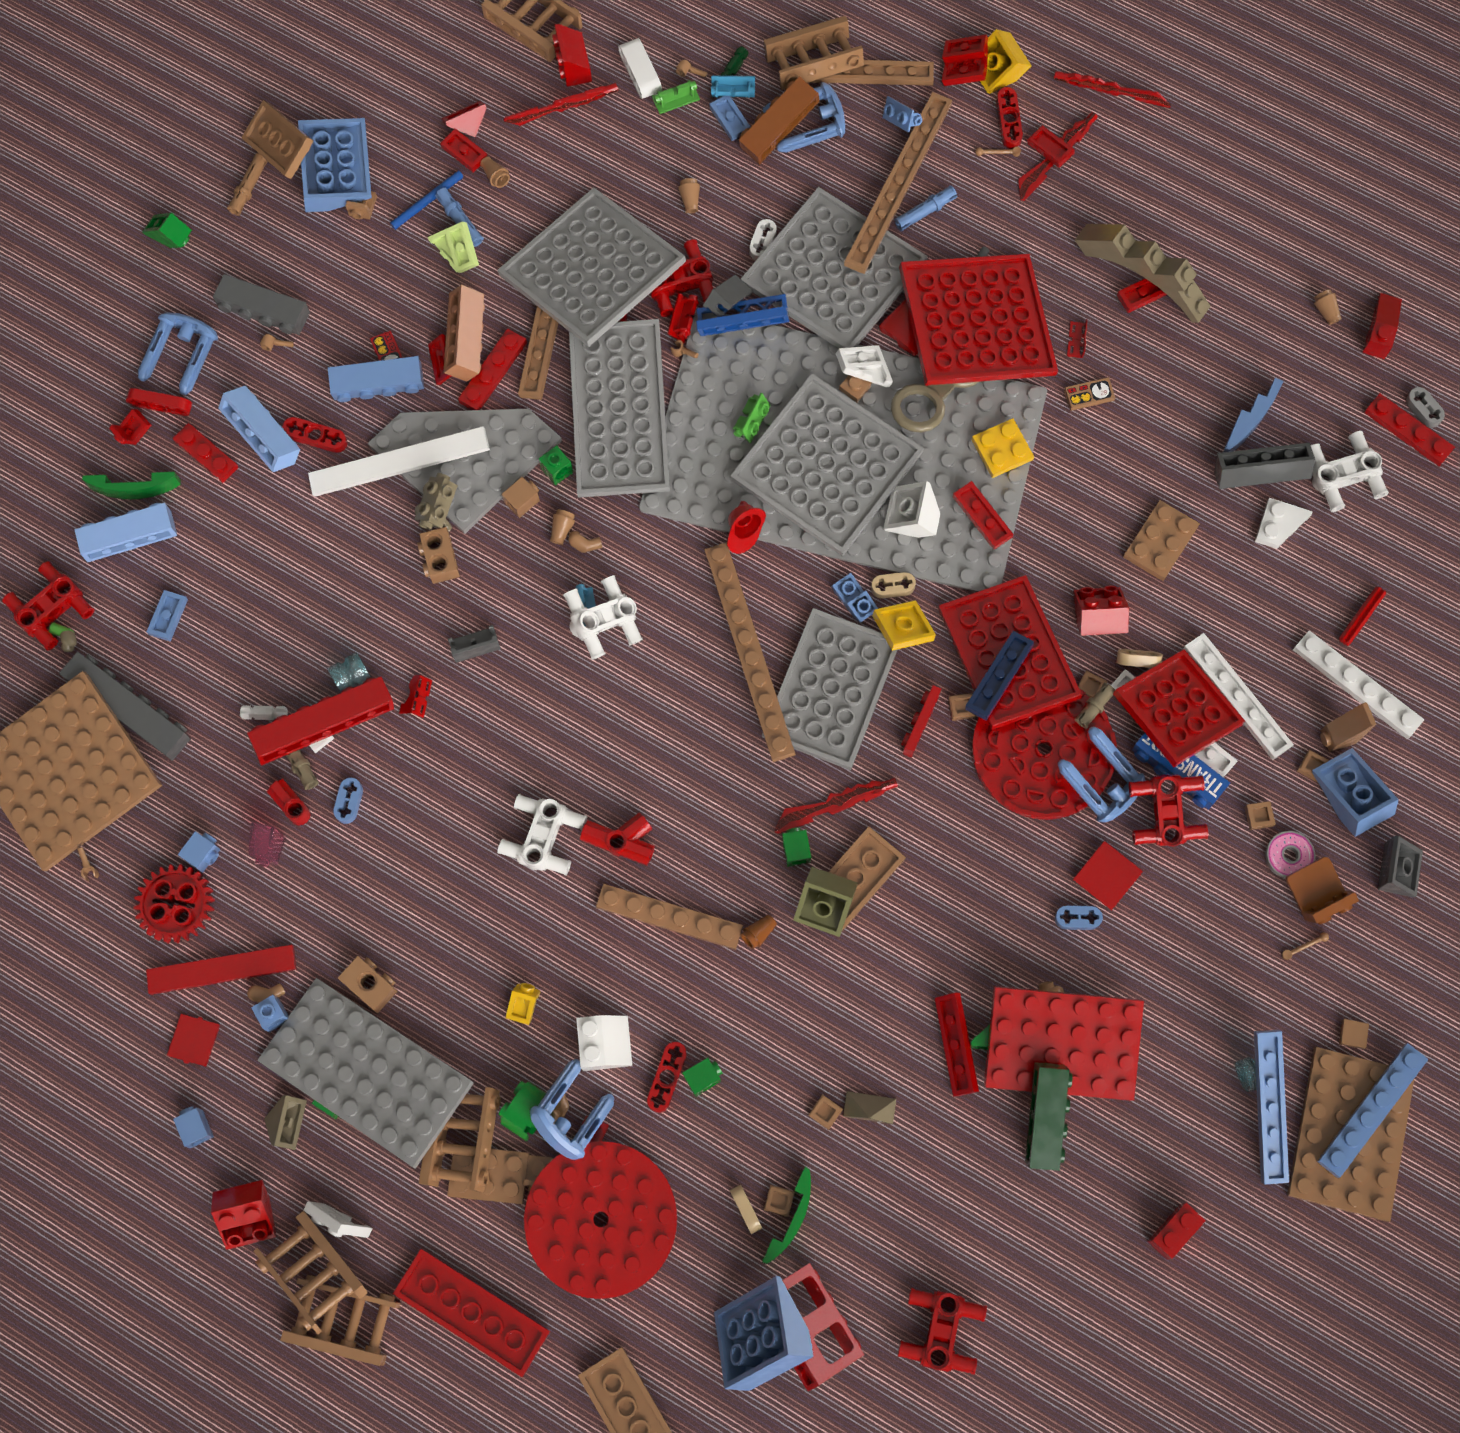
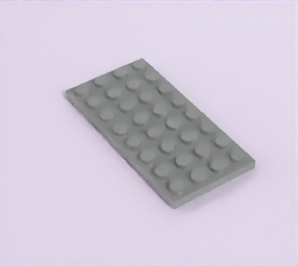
M659 319L617 322L589 347L569 332L578 498L670 491Z
M317 978L257 1060L415 1169L474 1084L470 1079Z

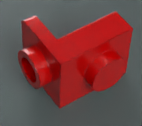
M132 409L120 425L112 424L109 429L114 434L115 440L119 443L136 445L152 425L138 409Z

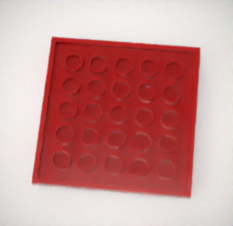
M1030 254L907 261L900 263L899 270L925 386L1056 376L1058 367Z

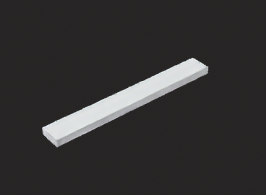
M482 426L310 472L308 475L312 495L316 497L489 451L490 449L486 430Z

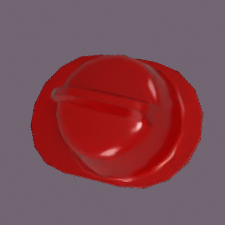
M741 501L739 506L731 511L728 516L730 532L727 538V547L732 553H744L756 543L766 518L764 510L754 508L747 502Z

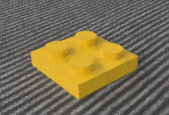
M1014 418L972 436L971 440L992 478L1034 459V455Z
M916 600L875 609L872 616L892 651L931 642L935 639L936 634Z

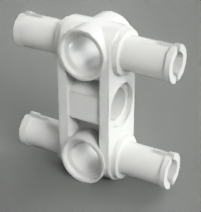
M1363 431L1354 432L1348 437L1356 454L1328 462L1325 460L1320 444L1311 445L1315 457L1312 485L1321 494L1325 495L1331 512L1344 508L1345 504L1338 489L1366 481L1371 488L1374 499H1380L1389 493L1381 477L1383 474L1381 468L1382 458L1377 452L1368 447ZM1364 462L1371 464L1372 468L1366 466ZM1321 475L1327 476L1329 481L1324 480Z
M615 575L601 581L609 597V601L590 609L585 608L577 589L563 594L572 613L570 615V631L574 636L585 642L592 660L606 654L597 637L602 631L616 626L622 627L629 646L643 640L634 622L636 620V604L627 595L625 596V594L621 593Z
M518 794L514 809L534 814L532 825L525 844L519 845L502 839L497 853L515 858L519 864L525 865L532 870L546 871V869L567 876L571 861L551 855V850L560 825L566 824L582 830L587 821V816L569 811L565 805L558 804L553 799L546 800L542 798L537 801ZM548 808L557 809L556 814L552 817L544 815ZM533 852L541 854L540 859L536 862L528 860L529 855Z

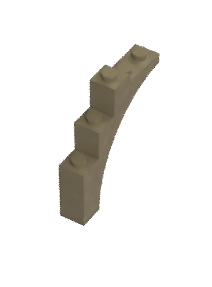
M1086 224L1076 237L1075 242L1085 256L1112 261L1143 276L1165 292L1184 311L1192 323H1199L1211 307L1193 280L1197 274L1187 258H1166L1156 241H1136L1125 224Z

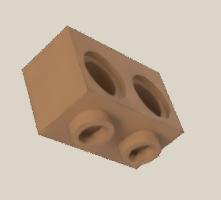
M447 527L420 533L421 542L417 544L420 555H425L426 563L422 564L425 576L430 577L433 584L459 578L460 574ZM435 542L440 543L439 547L435 549L430 548L431 544ZM440 563L446 564L441 570L435 569L436 565Z

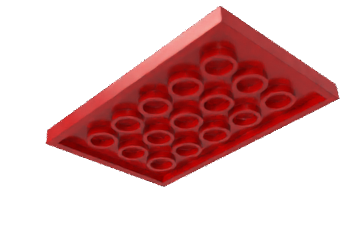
M1026 575L939 605L940 615L974 691L1012 631L1034 641V646L987 719L992 730L1081 699L1082 693Z
M994 986L984 1086L986 1088L1032 1092L1034 1062L1063 1064L1070 1070L1073 1077L1072 1086L1068 1088L1067 1095L1134 1101L1144 1001L1141 999Z

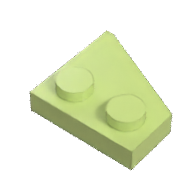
M460 222L428 237L430 243L437 246L440 250L439 253L450 262L451 267L456 272L462 273L479 265L466 222Z

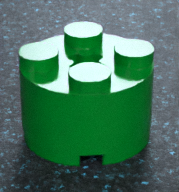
M521 1081L513 1092L516 1096L511 1103L506 1102L499 1115L501 1116L500 1124L527 1141L529 1139L528 1132L533 1135L537 1130L532 1123L530 1110L533 1106L539 1105L546 1092L531 1082L524 1083Z

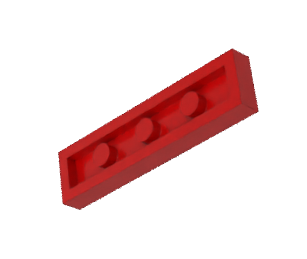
M507 328L481 365L479 374L472 378L458 398L459 403L471 410H481L527 344L526 338Z
M1381 393L1378 394L1364 412L1439 467L1455 448L1451 443Z
M951 993L936 997L935 1004L953 1097L979 1092L961 994Z

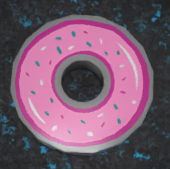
M1285 831L1274 836L1265 851L1266 863L1274 874L1284 877V879L1289 874L1314 862L1316 857L1314 846L1310 840L1301 833L1294 831ZM1287 849L1294 851L1296 860L1288 861L1284 857V851Z

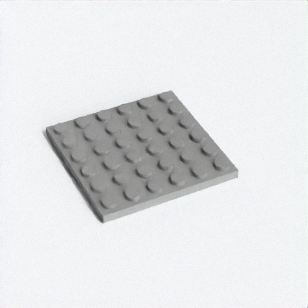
M818 187L743 275L741 280L754 290V294L761 298L786 294L788 314L791 318L837 348L857 347L904 290L899 270L900 263L927 260L928 256L887 231L865 274L844 266L845 259L867 217ZM782 301L774 302L771 305L776 308L782 307Z
M593 188L497 271L500 277L589 347L686 262L685 255L596 188Z
M811 374L731 474L730 480L826 546L844 556L896 486H898L921 456L924 448L814 374Z

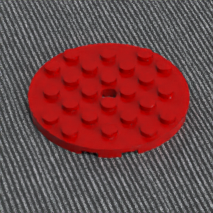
M1080 689L1082 693L1081 699L993 730L988 720L986 721L979 717L972 739L973 763L984 788L998 803L1019 815L1041 820L1068 817L1088 807V804L1059 772L1058 762L1062 759L1071 762L1097 794L1101 795L1112 777L1114 767L1090 740L1088 730L1091 727L1099 728L1116 748L1117 743L1115 733L1105 711L1098 713L1087 729L1083 726L1081 727L1075 721V718L1087 705L1086 701L1090 698L1085 694L1086 692ZM1041 743H1046L1050 746L1051 752L1042 755L1038 751L1037 746Z
M605 1141L590 1142L584 1149L585 1156L583 1158L573 1160L559 1154L537 1176L525 1205L524 1231L527 1245L534 1261L544 1275L554 1284L577 1296L606 1299L618 1297L638 1289L660 1270L674 1243L677 1229V1209L674 1195L667 1179L657 1165L648 1157L623 1144ZM598 1212H604L608 1217V1222L603 1227H598L594 1224L593 1218Z

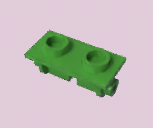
M690 80L662 92L657 91V94L652 95L659 114L700 100L696 91V82Z
M760 393L759 396L754 394L752 397H749L742 411L748 417L740 416L733 427V434L739 438L744 435L748 443H751L754 436L758 433L759 427L771 406L763 393Z

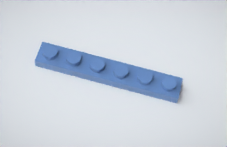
M1254 1031L1261 1182L1264 1185L1289 1183L1282 1031Z
M1405 1044L1317 1162L1335 1177L1340 1178L1428 1061V1058L1410 1044Z

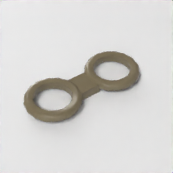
M979 382L927 386L923 384L906 385L898 390L892 399L891 412L893 418L901 427L909 431L919 433L930 431L937 427L944 418L945 404L943 400L955 387H972ZM909 395H924L934 403L936 411L929 420L915 422L906 418L900 408L901 402Z

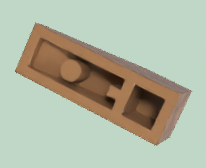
M1367 702L1331 721L1321 729L1320 738L1322 744L1328 748L1329 753L1356 744L1377 725Z

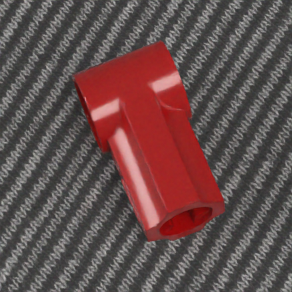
M281 779L270 785L267 793L285 813L286 817L294 825L306 824L311 816L310 810L286 781ZM302 808L299 815L292 816L295 809Z

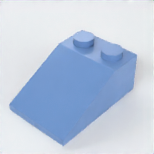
M1353 748L1312 770L1314 777L1337 816L1355 837L1395 815L1399 799Z

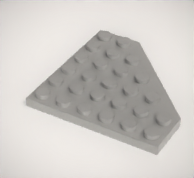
M530 409L399 413L368 442V445L378 455L483 426L486 430L489 451L399 474L422 496L424 495L423 487L429 481L430 476L436 477L437 473L449 476L450 481L458 485L446 518L466 534L502 499L501 494L521 477L524 478L539 463V458L558 445L562 439Z

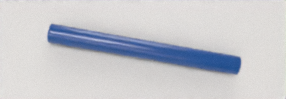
M459 170L391 221L390 225L396 230L434 201L438 190L442 188L449 189L463 178L462 173Z

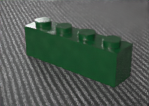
M1034 1062L1025 1163L1031 1169L1060 1171V1163H1064L1065 1149L1062 1148L1063 1138L1067 1137L1068 1127L1067 1123H1065V1113H1069L1070 1099L1067 1097L1068 1088L1072 1086L1073 1077L1070 1070L1063 1064Z

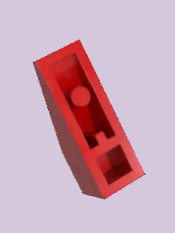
M1383 293L1379 294L1362 353L1381 359L1386 358L1393 347L1398 329L1402 299Z

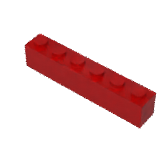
M382 677L369 678L362 685L354 688L348 687L333 697H324L312 706H303L293 714L279 716L274 722L267 725L255 726L247 735L262 766L393 710V699Z

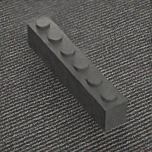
M77 652L59 674L66 681H70L80 672H87L118 720L173 761L191 740L185 734L187 729L177 721L174 724L167 719L170 716L159 707L156 711L151 708L152 702L142 694L138 697L132 693L134 689L126 682L118 683L114 680L116 675L106 667L103 670L98 668L96 665L99 662L89 654L84 657Z

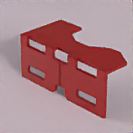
M1087 319L1085 323L1070 321L1069 337H1072V341L1068 342V357L1083 358L1086 350ZM1073 325H1076V326H1075V333L1072 332ZM1082 326L1085 327L1084 334H1082ZM1071 346H1074L1073 353H1070Z
M414 675L409 683V697L405 703L401 704L399 714L412 713L424 718L427 706L425 698L429 696L433 680L422 675ZM414 701H416L415 709L412 710V709H413V705H414Z

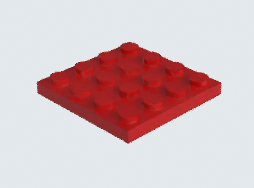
M1185 649L1117 688L1113 693L1173 767H1176L1241 727L1245 722L1243 717Z

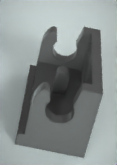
M734 275L714 288L703 306L709 308L717 316L722 317L725 314L718 308L719 304L730 310L738 302L744 301V298L750 296L754 290L738 276Z
M490 625L488 629L455 639L452 637L448 638L455 662L458 663L500 650L494 626Z

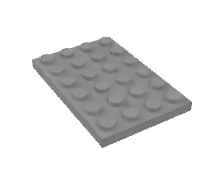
M812 609L777 696L795 750L848 770L852 769L898 649L891 650L882 633L823 611Z

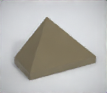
M847 1091L843 1117L893 1124L896 1099Z
M283 1095L264 1118L272 1146L296 1150L307 1100Z

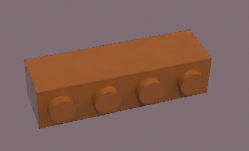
M800 76L795 81L789 82L785 92L780 97L777 96L772 100L770 108L765 113L761 112L755 119L753 126L750 129L746 128L739 137L740 148L760 165L777 147V144L785 139L820 102L819 93Z

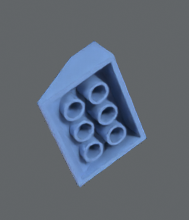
M365 118L298 120V128L314 140L310 150L301 162L305 212L331 211L344 207L346 201L357 203L372 198Z
M780 1276L773 1277L714 1312L725 1389L750 1391L813 1357L809 1329Z

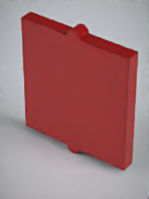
M181 1014L167 1056L183 1060L185 1064L191 1062L207 1067L220 1024L205 1021L202 1017L194 1018Z

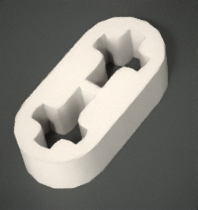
M770 219L761 220L754 232L750 243V256L754 260H757L776 238L777 227ZM770 228L766 237H763V230ZM760 244H763V250L757 253L756 249L759 248Z

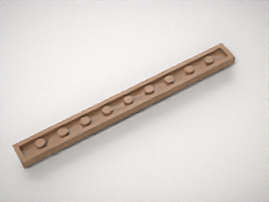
M932 92L921 113L922 123L913 128L848 253L844 266L865 274L952 105L951 99Z
M727 542L707 548L705 553L772 761L776 762L795 756L796 754L734 563L727 547Z

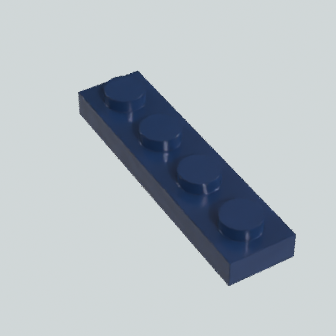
M1012 631L966 704L965 710L987 721L1034 646V641Z

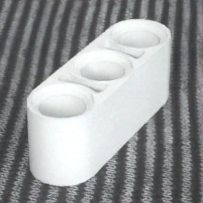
M637 38L618 45L621 59L640 98L644 99L657 94V91L662 92L658 75L641 40Z

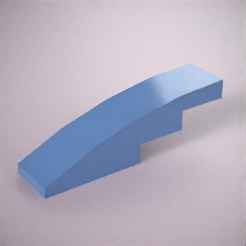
M1275 378L1266 396L1257 395L1250 412L1241 410L1223 452L1235 451L1254 432L1270 409L1284 381Z

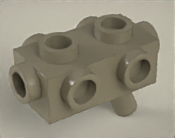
M437 473L436 477L430 476L429 481L424 485V495L421 503L415 508V520L419 522L418 525L428 530H432V527H447L448 532L452 529L446 516L448 515L458 485L451 482L449 476Z

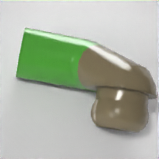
M55 622L52 623L49 632L60 637L61 649L65 652L74 651V646L77 645L75 632L71 628Z

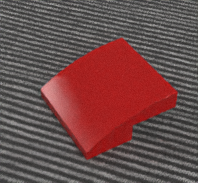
M986 34L945 41L942 55L945 65L941 80L944 86L978 82L986 79L988 63V37Z
M905 299L879 325L882 333L896 340L900 348L915 356L918 351Z
M1104 841L1073 880L1112 911L1143 873V870Z

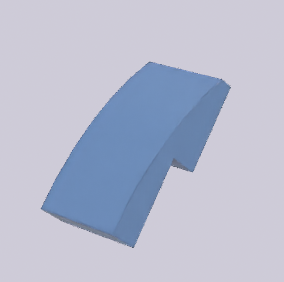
M849 573L831 586L844 606L859 623L871 616L875 609H878L867 591H863L852 573Z

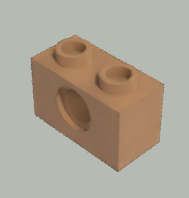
M357 956L338 979L371 1009L379 1013L398 992L393 987L396 982L384 973L380 976L374 971L378 966L366 957L363 961ZM369 977H374V986L365 989V980Z

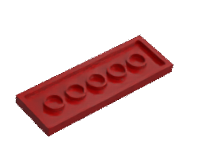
M420 1249L393 1292V1295L520 1377H524L551 1332L423 1249Z

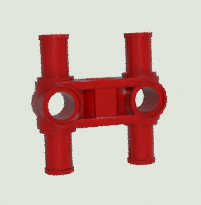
M695 239L684 243L689 260H686L682 266L650 293V296L657 301L662 317L673 314L674 308L669 296L699 288L705 303L713 290V276L710 271V263L701 255L698 242Z
M50 561L44 562L38 568V571L50 584L26 605L23 604L14 592L6 594L2 599L3 604L14 614L13 617L17 624L30 637H35L47 651L55 648L59 642L49 632L47 627L72 606L83 619H88L95 611L83 598L82 591L67 575L60 574ZM70 587L67 593L62 594L65 588ZM30 618H34L32 623L26 625Z
M1162 774L1153 776L1148 781L1128 783L1130 797L1152 795L1154 803V829L1132 830L1134 845L1155 843L1158 846L1168 845L1174 847L1186 843L1187 840L1208 839L1206 823L1185 826L1183 822L1181 795L1183 792L1204 791L1203 775L1181 777L1178 774ZM1165 780H1170L1172 784L1168 792H1162L1161 784ZM1174 828L1176 832L1175 837L1172 840H1166V831Z
M911 1288L908 1304L928 1308L932 1312L927 1340L923 1346L901 1340L897 1357L919 1361L923 1367L951 1372L953 1369L975 1375L977 1358L955 1354L953 1350L959 1319L966 1317L984 1322L987 1305L965 1301L963 1296L938 1290L934 1291V1293H929ZM946 1297L951 1298L954 1302V1308L949 1313L944 1312L941 1308V1301ZM935 1350H940L944 1354V1361L940 1365H934L931 1361V1354Z

